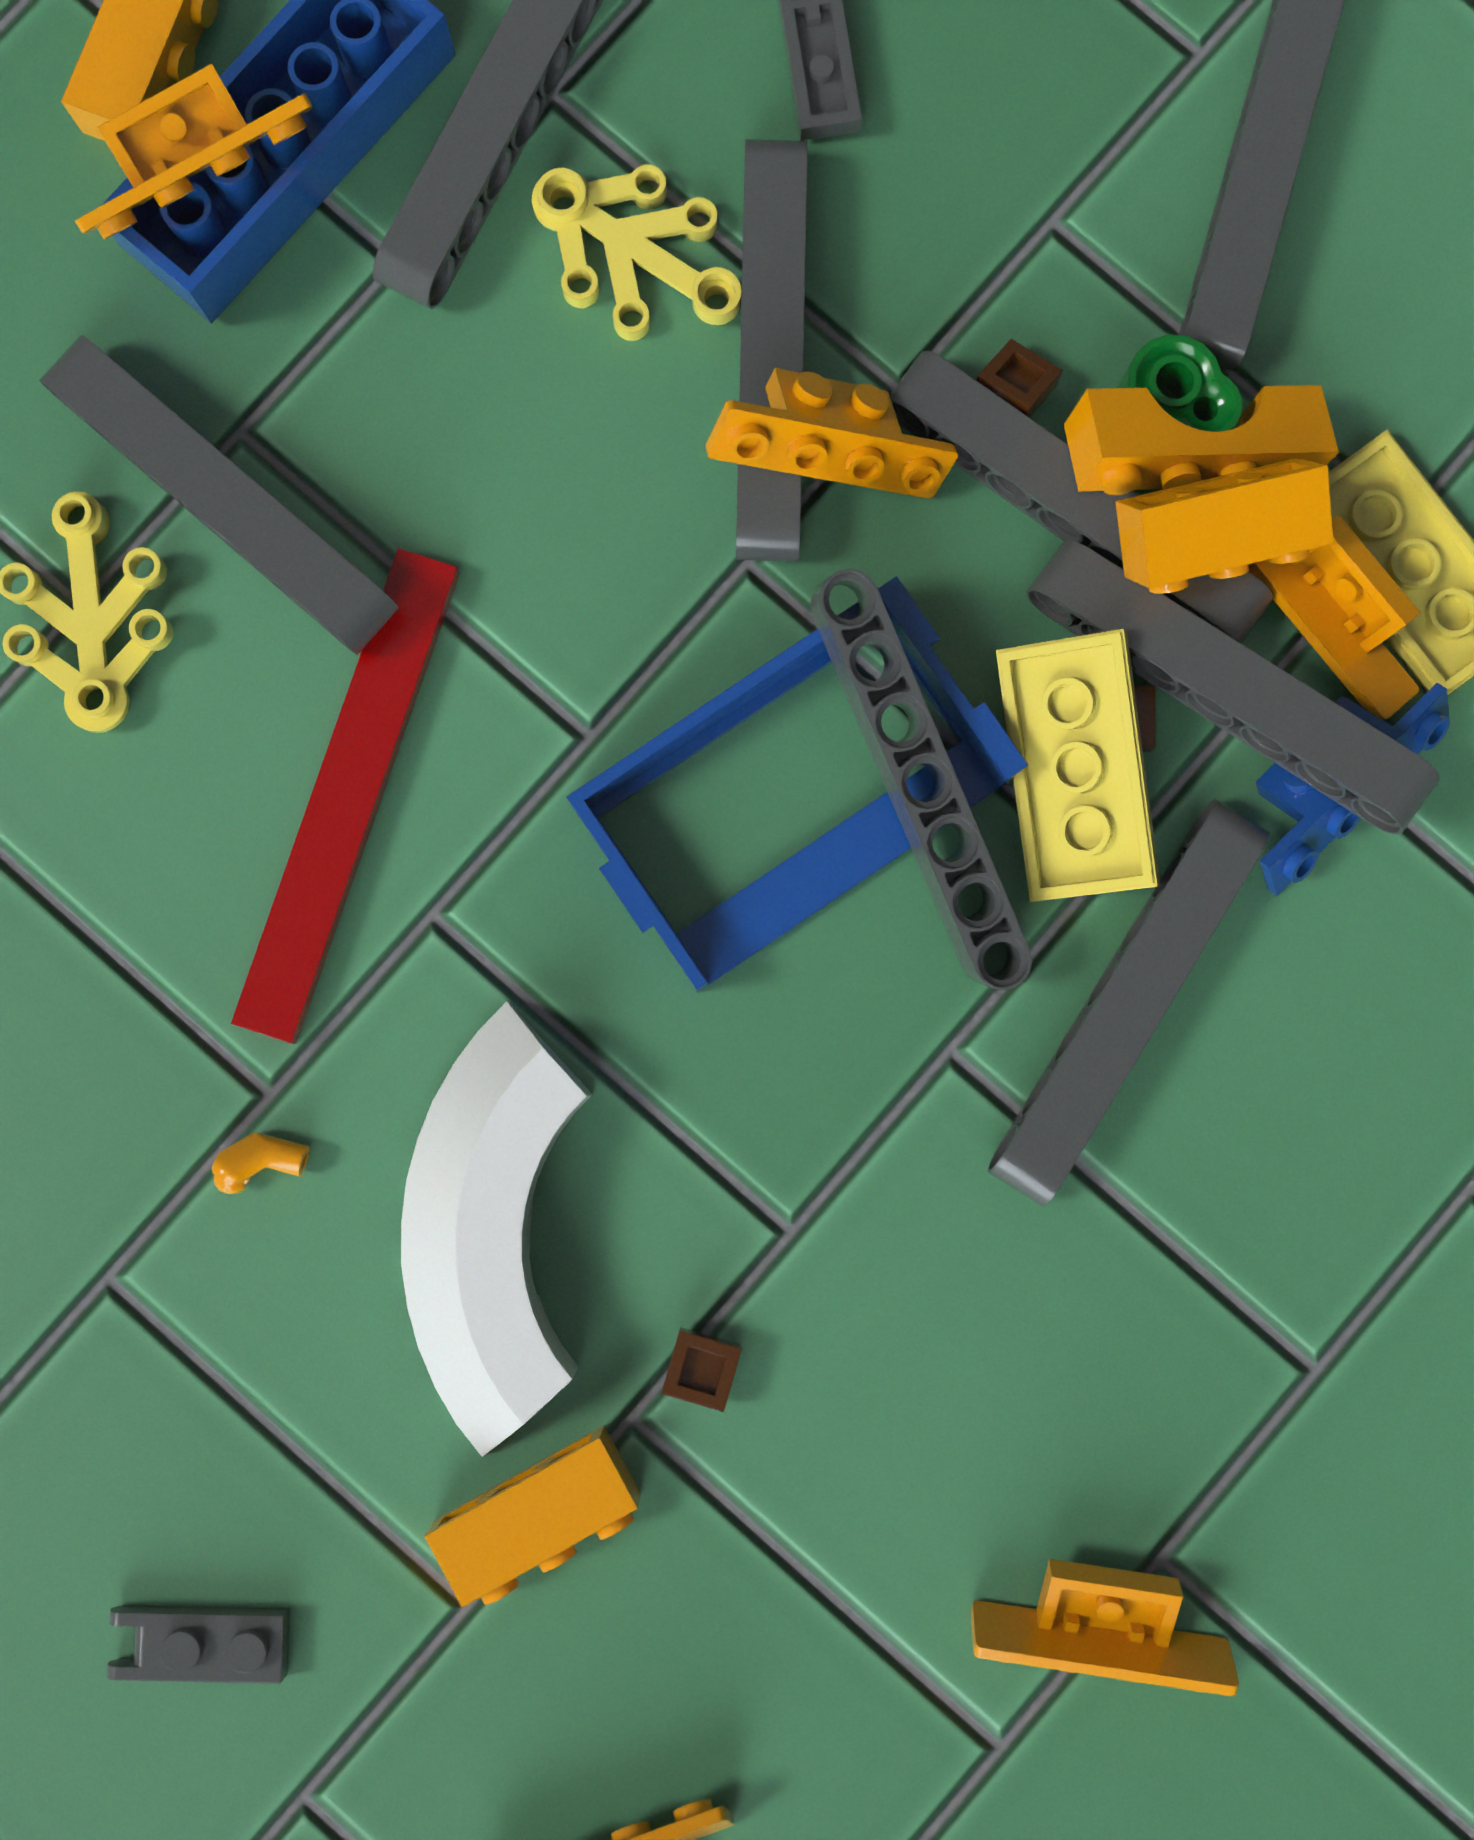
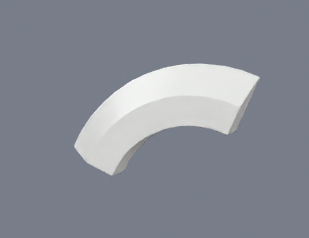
M508 1001L477 1031L452 1065L431 1103L413 1152L406 1179L401 1218V1267L407 1309L418 1349L435 1389L457 1426L481 1457L534 1416L573 1380L579 1367L563 1347L551 1327L540 1297L536 1293L529 1257L531 1254L530 1224L533 1207L532 1200L544 1162H546L562 1130L579 1108L592 1096V1093Z

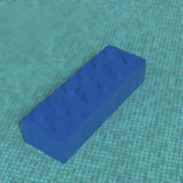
M290 0L224 71L220 79L246 124L306 93L312 104L311 110L301 115L307 127L276 145H273L268 134L247 145L245 148L251 158L221 176L217 177L211 166L188 178L194 190L163 208H160L155 198H152L132 209L138 221L113 235L114 239L120 247L212 324L456 56L445 14L428 0ZM128 178L121 183L103 204L133 188Z

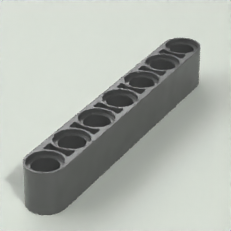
M512 0L379 247L373 266V279L377 283L430 309L436 308L441 303L603 0Z
M1273 0L1179 332V335H1186L1203 343L1215 355L1219 367L1234 372L1238 369L1253 332L1344 0Z
M745 139L740 402L770 407L765 386L774 368L799 373L803 372L807 141ZM738 464L736 560L799 561L801 475Z
M80 335L39 380L64 405L354 654L358 655L398 611L399 606L374 582L85 336Z
M922 351L889 395L899 425L916 437L954 444L958 453V458L954 463L956 466L1063 541L1072 540L1079 542L1123 569L1115 501L1139 496V494L1134 491L1123 495H1108L1104 491L1078 492L1070 451L1066 443L943 357L930 351ZM1250 572L1241 576L1223 579L1211 578L1209 574L1188 579L1187 588L1176 592L1163 593L1164 596L1241 644L1273 600L1271 590Z
M1064 540L1026 591L1027 598L1040 612L1076 636L1126 629L1132 672L1382 831L1396 835L1401 834L1439 782L1440 776L1437 770L1421 756L1163 594L1151 593L1149 588L1125 578L1122 568L1079 542Z
M853 569L837 571L820 583L812 594L810 607L815 624L962 968L970 978L992 989L1003 991L1013 989L1024 982L1031 969V953L876 585L862 571ZM834 586H847L858 597L859 608L853 619H842L831 609L829 597ZM863 645L873 646L883 656L884 669L880 677L875 681L867 680L861 676L856 668V654ZM890 705L899 706L908 715V732L899 741H893L887 737L882 729V715ZM918 764L927 767L933 774L934 779L932 792L921 801L912 797L907 786L908 775ZM944 824H949L954 827L958 834V848L949 858L941 859L933 849V836L938 828ZM976 883L982 890V906L973 916L964 917L958 907L959 894L967 885ZM1002 942L1007 950V962L998 973L988 975L983 965L984 953L994 943Z
M1213 799L1205 807L1161 877L1160 885L1153 890L989 1163L988 1173L1041 1206H1045L1051 1201L1065 1181L1263 852L1270 837L1269 831L1216 799Z

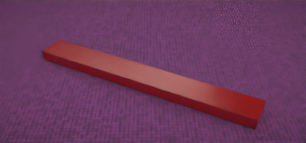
M397 549L383 591L399 606V609L361 651L231 1021L233 1025L290 1044L297 1043L460 575V571L455 566L407 550Z

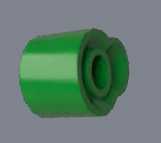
M1167 334L1150 340L1135 354L1117 387L1148 388L1157 403L1169 415L1187 426L1203 431L1220 432L1232 430L1237 425L1242 414V397L1238 387L1227 376L1222 374L1215 355L1203 343L1186 335Z

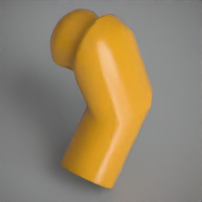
M252 1133L217 1154L211 1167L214 1174V1184L221 1192L237 1194L244 1191L245 1185L250 1181V1177L264 1168L300 1177L307 1165L310 1147L264 1133Z

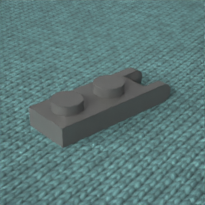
M777 0L800 141L859 133L861 131L862 116L843 1Z
M133 1605L117 1606L110 1609V1625L135 1627L134 1659L123 1658L109 1661L107 1678L110 1680L281 1684L287 1676L289 1609Z

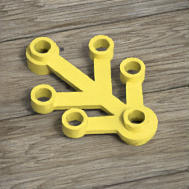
M645 164L637 167L630 174L587 182L579 173L571 169H552L546 172L536 183L532 192V206L538 221L546 228L557 232L565 269L561 278V286L564 298L571 306L576 308L589 307L596 302L599 296L597 274L586 264L582 229L604 244L616 301L612 313L616 333L621 338L628 341H636L643 338L650 329L649 309L646 303L640 299L633 262L690 298L694 312L703 322L711 325H723L736 317L741 307V285L738 278L731 271L721 267H712L700 273L651 242V240L684 234L694 242H704L712 238L717 231L718 217L717 209L710 200L703 197H695L680 207L616 219L601 210L600 207L633 200L638 207L646 210L655 209L663 204L667 196L666 177L660 168L655 165ZM650 180L656 182L659 187L655 192L645 194L637 189L639 184ZM561 197H568L574 201L573 206L563 210L555 209L553 203ZM695 213H704L710 218V221L704 226H694L688 219ZM577 279H586L591 283L590 288L584 293H575L569 287ZM712 295H721L728 301L727 305L722 309H712L705 302ZM630 311L637 312L643 317L642 321L635 326H626L620 319L625 313Z
M75 491L63 495L55 503L52 510L53 526L67 540L73 609L43 587L40 576L22 563H10L0 570V593L15 604L27 605L76 643L80 671L50 651L46 637L29 625L19 624L11 627L4 635L3 649L10 659L23 666L34 667L65 692L64 708L69 719L75 725L89 732L100 733L117 727L124 720L130 705L127 685L153 653L166 648L173 638V627L166 617L156 610L143 609L137 612L130 620L129 633L132 639L107 666L105 643L149 590L158 588L165 581L167 567L163 559L151 549L139 547L131 550L123 560L125 576L101 604L95 545L106 537L110 528V517L105 507L93 496L85 492ZM79 506L84 507V518L77 524H68V516L71 511ZM144 560H153V572L146 578H137L136 568L138 564ZM20 575H27L28 585L26 589L20 593L13 594L11 587L14 579ZM150 621H159V634L154 639L144 640L142 636L144 626ZM26 636H33L34 647L31 652L26 655H19L17 648L20 640ZM101 689L104 695L102 704L94 710H89L86 706L88 694L93 690Z

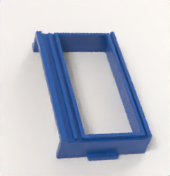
M896 576L879 587L878 591L915 678L960 741L959 744L947 751V755L971 808L1008 783L1018 772L1026 768L1028 764L986 703L983 702L976 708L971 706L931 648V646L939 642L940 637ZM859 602L837 616L842 619H853L858 612ZM818 629L567 796L571 806L609 860L599 867L600 871L641 932L644 933L651 927L655 928L697 992L722 977L911 848L888 792H886L691 925L676 933L599 819L832 663ZM923 767L908 777L907 786L912 797L921 801L932 792L934 779L933 774L927 767Z

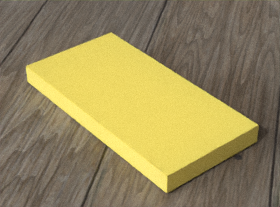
M1387 429L1328 472L1331 517L1333 519L1336 515H1340L1421 612L1406 626L1386 639L1387 643L1426 693L1438 683L1447 688L1449 695L1474 676V539Z
M1123 628L996 650L1007 735L1028 764L1026 768L1013 777L1030 902L1158 887L1160 879L1127 630Z

